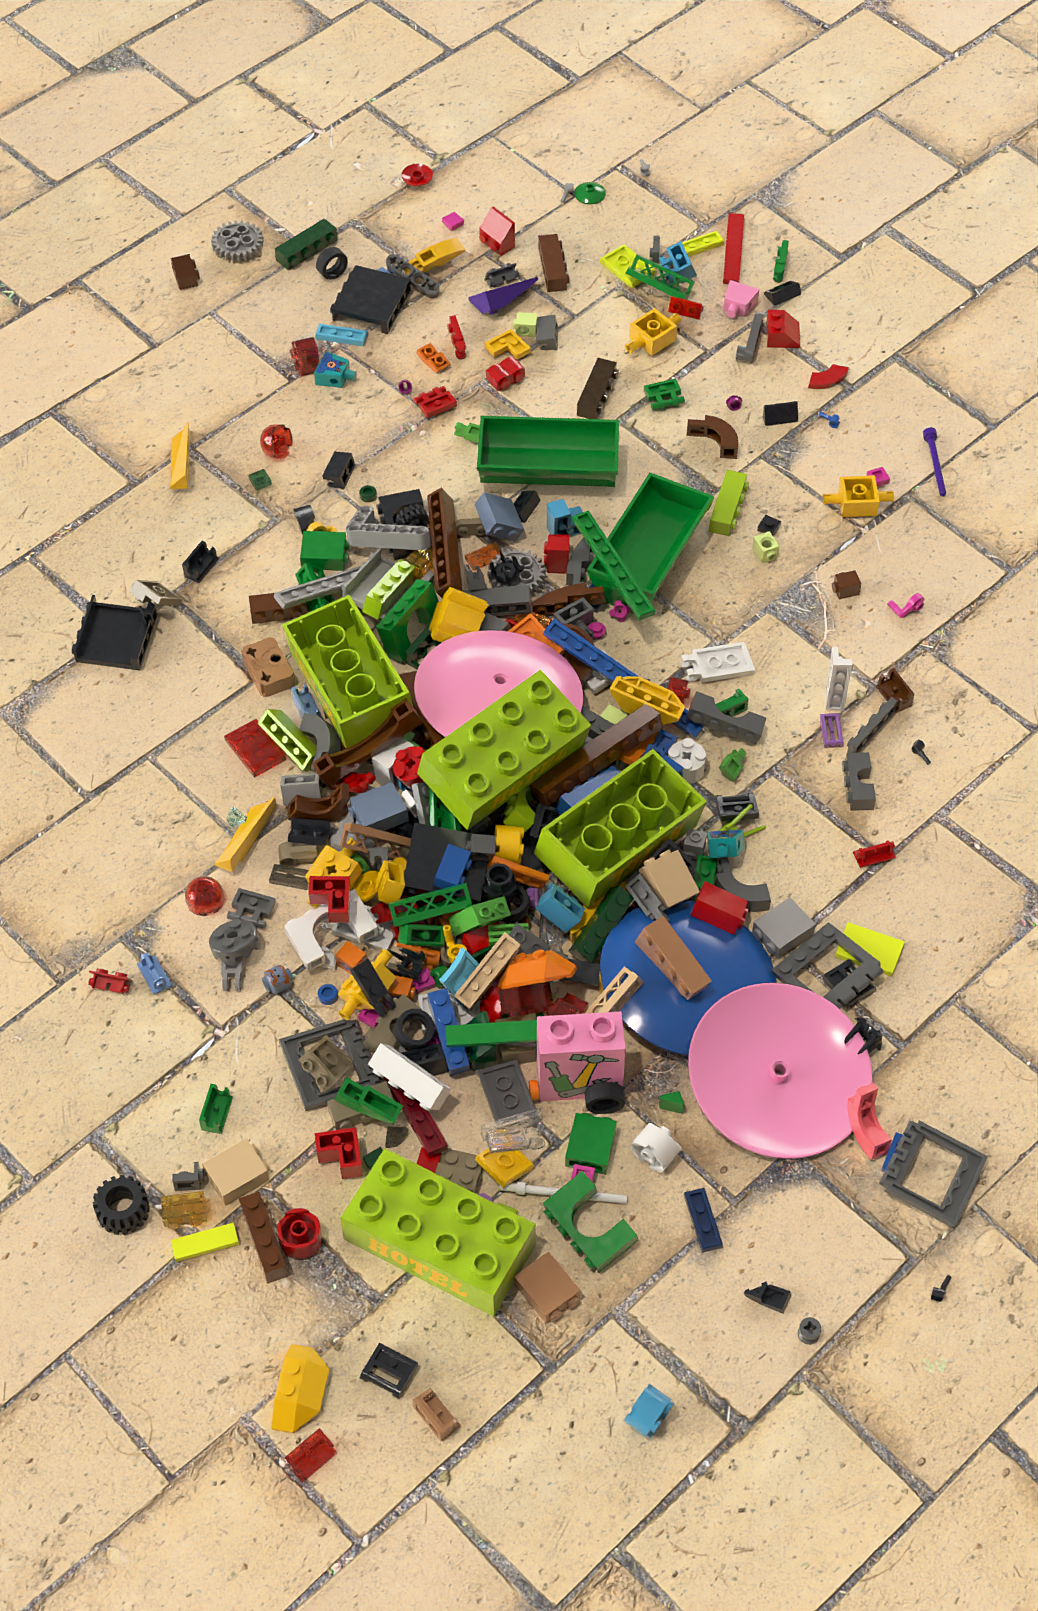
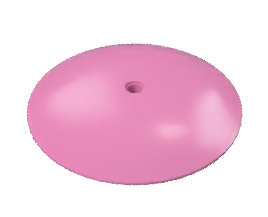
M494 630L469 632L442 642L422 660L414 682L415 698L422 715L444 737L451 734L540 669L580 713L583 705V690L579 677L573 667L553 648L525 635Z
M762 983L746 986L727 994L713 1004L704 1014L694 1031L690 1043L688 1070L691 1087L699 1106L709 1121L723 1135L737 1145L760 1155L792 1159L822 1153L836 1146L850 1135L853 1129L848 1117V1098L855 1096L856 1090L861 1086H867L872 1083L871 1061L867 1049L861 1054H857L865 1044L859 1032L846 1044L844 1043L845 1037L852 1030L854 1024L833 1003L812 991L798 986L781 983ZM774 1070H779L783 1075H777Z

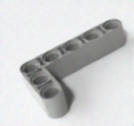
M372 506L360 507L346 526L347 539L350 546L425 550L431 547L430 534L427 527L376 524Z

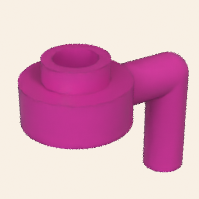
M916 593L908 600L903 609L893 600H890L887 605L899 617L903 618L910 611H919L924 606L925 598L920 593Z

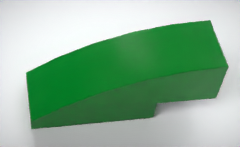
M348 1077L334 1098L335 1101L359 1113L390 1124H394L403 1108V1105L368 1085L363 1087Z

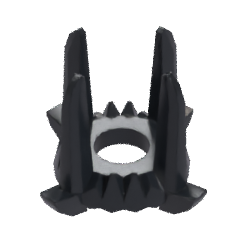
M500 549L501 562L497 563L494 567L493 561H491L489 564L491 574H487L489 579H496L501 584L511 586V583L518 578L519 573L525 569V566H520L515 556H512L513 562L511 560L506 561ZM505 568L511 569V572L508 574Z
M401 948L399 951L403 953L399 954L388 950L402 962L396 965L398 971L387 966L385 967L395 976L410 978L418 982L421 978L420 973L425 959L424 952L421 950L418 954L409 949ZM413 963L412 969H407L408 965Z
M855 1018L858 1022L847 1034L844 1043L846 1044L859 1032L863 1041L866 1040V1043L857 1054H861L866 1049L868 1054L876 1048L880 1051L882 1048V1032L880 1030L877 1031L868 1024L865 1018Z

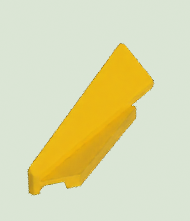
M188 422L185 424L184 429L172 438L170 489H188L190 428Z
M272 797L266 803L250 808L224 853L215 862V866L233 872L238 862L244 860L277 806L275 797Z

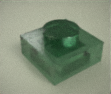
M264 469L248 475L249 481L256 491L272 485V481Z

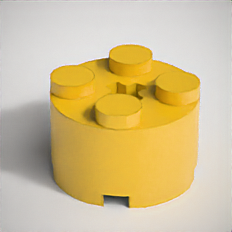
M496 825L494 832V856L521 865V856H523L524 844H522L524 827Z

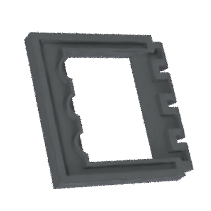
M829 922L772 969V973L783 984L798 986L812 991L795 977V973L809 965V961L814 957L824 952L823 949L828 945L836 943L862 963L823 996L839 1009L842 1008L841 1004L845 1006L856 996L855 991L860 993L871 983L870 980L874 981L884 971L876 958Z
M343 1019L279 1039V1044L305 1111L327 1105V1101L334 1099L340 1087L320 1093L315 1078L310 1072L302 1068L299 1061L305 1054L302 1045L321 1040L326 1035L331 1037L341 1034L359 1078V1081L356 1083L363 1087L382 1083L381 1077L373 1073L374 1069L368 1065L372 1054L363 1045L366 1039L362 1034L363 1032L358 1020L350 1021Z
M920 1120L918 1123L909 1121L903 1133L904 1136L901 1137L895 1149L896 1153H893L887 1165L888 1170H885L879 1184L886 1188L884 1192L955 1228L988 1156ZM924 1138L962 1157V1161L940 1206L902 1186Z

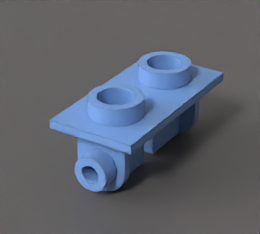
M148 953L142 954L141 962L137 963V966L153 995L171 987L172 985L156 956Z

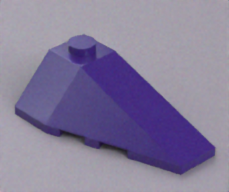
M538 277L470 296L468 299L482 314L488 312L489 315L498 313V309L505 307L538 281Z

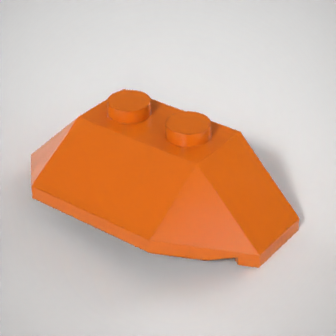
M537 950L532 954L519 953L514 956L496 986L502 990L571 978L576 972L577 966L552 950Z

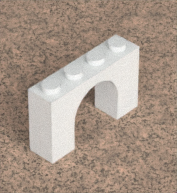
M354 889L350 892V918L347 924L362 944L378 935V926ZM322 904L321 907L315 910L311 909L304 916L298 919H291L284 925L286 936L308 972L326 963L325 954L317 943L314 934L320 924L329 920L328 904Z

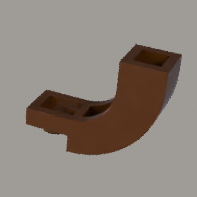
M705 415V420L688 419L686 436L711 438L720 447V458L737 459L738 436L729 423L710 415Z
M341 782L332 794L323 798H308L296 795L288 804V820L305 818L333 821L342 817L347 812V803L350 800L349 784Z

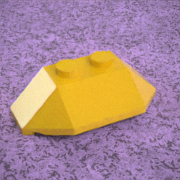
M617 676L609 689V692L622 711L631 714L647 704L661 714L662 725L678 722L685 709L684 704L681 703L673 691L641 677Z
M291 1344L284 1357L274 1398L271 1430L294 1434L300 1427L320 1413L329 1368L313 1347Z

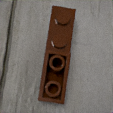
M579 583L551 591L532 602L534 617L554 615L555 612L583 597L590 605L606 603L603 586L586 588L585 583Z

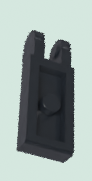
M368 958L350 969L351 974L369 1004H372L379 1016L383 1017L387 1013L383 1004L378 1001L381 998L387 1008L390 1010L396 1008L393 998L388 994L389 992Z

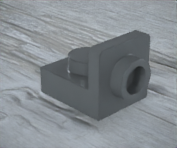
M194 1162V1173L182 1171L178 1174H172L175 1191L200 1190V1184L204 1181V1169H200L199 1162Z

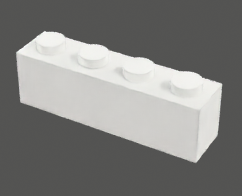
M380 1043L368 1063L374 1069L373 1073L382 1078L385 1076L389 1079L388 1083L397 1089L399 1087L405 1091L404 1095L412 1100L416 1098L420 1101L419 1105L428 1111L431 1109L440 1110L452 1090L390 1045Z

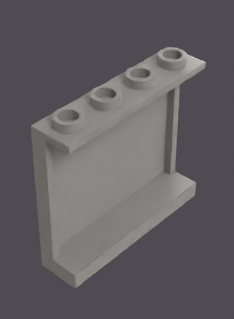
M378 548L376 552H372L366 562L362 563L360 569L352 574L350 580L344 582L342 598L350 595L355 605L363 609L366 595L396 563L382 557V548ZM429 570L425 576L414 572L411 584L385 611L381 618L388 614L417 579L431 582L434 586V572Z

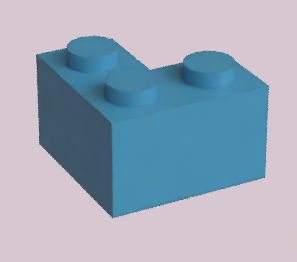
M564 499L547 503V529L549 533L554 535H570V537L580 535L581 533L573 522L572 517L583 512L581 507L577 506L568 509Z

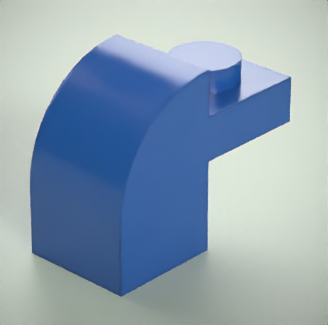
M660 729L653 745H648L644 755L654 749L662 758L665 755L668 756L669 749L677 742L678 737Z

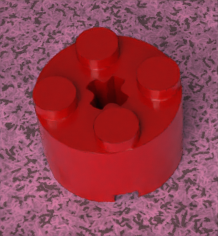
M408 747L404 750H399L395 755L396 759L393 764L394 774L410 790H412V784L424 782L417 774L422 754L425 752L422 747Z
M296 1208L285 1213V1216L279 1220L277 1225L279 1244L287 1257L304 1259L318 1253L322 1243L320 1222L316 1215H313L307 1209Z

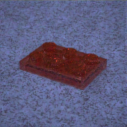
M257 719L224 736L227 744L254 778L286 760V755L261 728Z

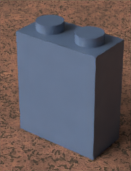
M484 492L474 504L487 535L515 542L524 531L512 499Z
M392 782L349 798L350 807H348L351 817L356 818V824L385 831L409 821L408 809Z

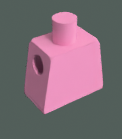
M730 280L724 299V310L727 311V316L730 318H734L736 314L743 317L746 316L758 303L759 289Z

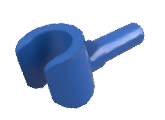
M823 412L819 413V416L829 420L830 427L837 428L840 424V418L837 414L830 416Z

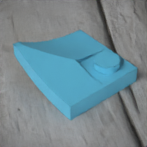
M463 947L450 968L439 979L462 1007L465 1005L456 999L454 995L479 965Z

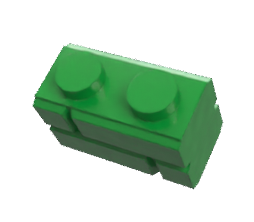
M408 923L399 925L398 942L406 945L444 946V926Z

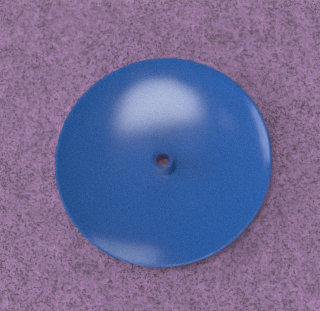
M688 900L674 905L664 912L670 919L669 924L712 980L706 989L691 999L687 1000L682 996L671 981L635 943L642 930L655 921L647 917L640 907L626 914L620 919L616 927L610 931L600 957V975L604 990L624 966L631 972L633 971L644 982L619 1011L622 1012V1021L633 1032L649 1043L681 1055L689 1054L690 1043L699 1021L713 1004L722 997L746 986L777 983L776 977L772 973L773 964L768 953L746 926L743 925L741 930L737 928L734 935L691 916L690 914L695 902ZM628 974L621 979V984L629 976ZM615 991L610 992L607 995L608 1000L614 994Z

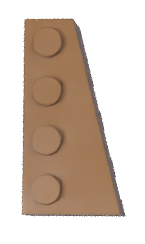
M664 916L646 926L635 940L640 949L687 1000L706 989L712 982Z

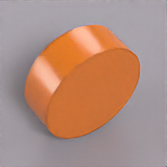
M529 1080L532 1101L539 1100L538 1081Z

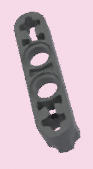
M391 254L386 258L387 271L391 274L410 278L411 285L430 298L439 295V284L398 255ZM408 268L411 272L408 275H404L402 270ZM421 277L424 281L421 284H417L415 279ZM429 287H430V288L435 287V291L432 290V291L430 292V291H429Z
M755 312L747 345H738L735 359L752 363L764 313Z

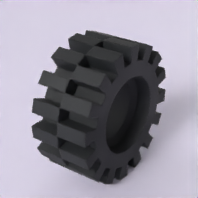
M412 504L409 505V508L404 507L405 510H401L400 514L396 516L397 519H395L397 525L428 527L427 525L430 524L428 514L422 505L418 506V504H415L414 507Z

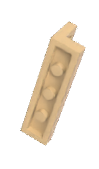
M504 932L454 997L472 1011L522 948L521 944Z
M624 966L584 1014L594 1013L598 1007H602L598 1013L619 1012L644 982L633 971L631 972ZM628 974L629 976L621 984V979ZM615 991L614 994L608 1000L607 995L610 992Z

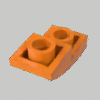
M431 342L417 349V355L436 373L451 365L442 352L438 353Z

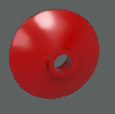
M411 164L402 171L403 181L411 186H423L433 178L432 169L424 164Z
M491 986L480 1002V1010L487 1012L489 1023H495V1020L501 1019L504 999L500 988Z

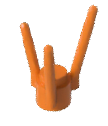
M396 943L397 947L406 948L420 953L422 950L425 954L423 962L426 963V965L422 966V969L428 967L429 970H432L433 966L438 967L441 951L429 949L421 945Z

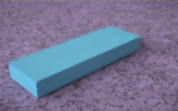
M319 323L315 339L364 347L368 333L366 330Z

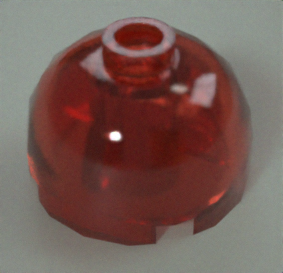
M284 424L267 426L260 437L262 451L267 456L276 459H283L289 455L290 451L288 449L293 443L291 430L286 428Z
M200 876L193 879L187 885L185 901L192 913L199 916H207L208 913H216L223 907L225 901L224 891L220 883L214 878Z

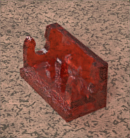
M319 1428L286 1455L284 1459L286 1466L303 1483L333 1458L337 1451L333 1448V1443Z

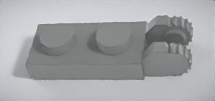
M237 956L233 966L226 965L222 960L223 991H228V977H235L234 988L235 990H240L243 956Z

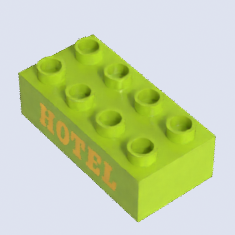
M350 595L282 624L294 660L346 749L359 743L379 728L390 715L391 708L407 698L412 704L408 689Z
M540 669L422 754L417 774L460 823L469 830L583 746L591 724Z
M652 749L542 828L534 854L589 907L604 896L611 887L617 886L636 872L644 864L643 862L648 860L669 838L676 842L687 833L688 828L693 829L696 827L707 801Z
M385 1148L341 1216L344 1240L493 1317L514 1283V1276L522 1270L536 1246L535 1223Z

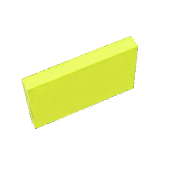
M625 244L600 258V263L630 288H634L642 283V281L625 274L627 268L632 266L636 253ZM638 260L635 268L644 270L646 266L643 261ZM651 268V274L652 276H654L656 274V269Z
M848 922L843 934L880 962L881 968L884 971L882 974L892 977L905 941ZM838 945L835 953L836 958L844 961L851 959L859 966L862 964Z

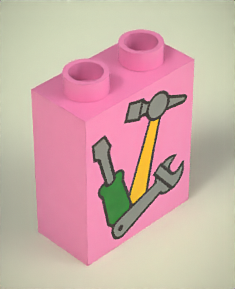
M622 1012L537 1017V1076L540 1102L585 1099V1090L589 1086L601 1082H613L623 1087L625 1040Z

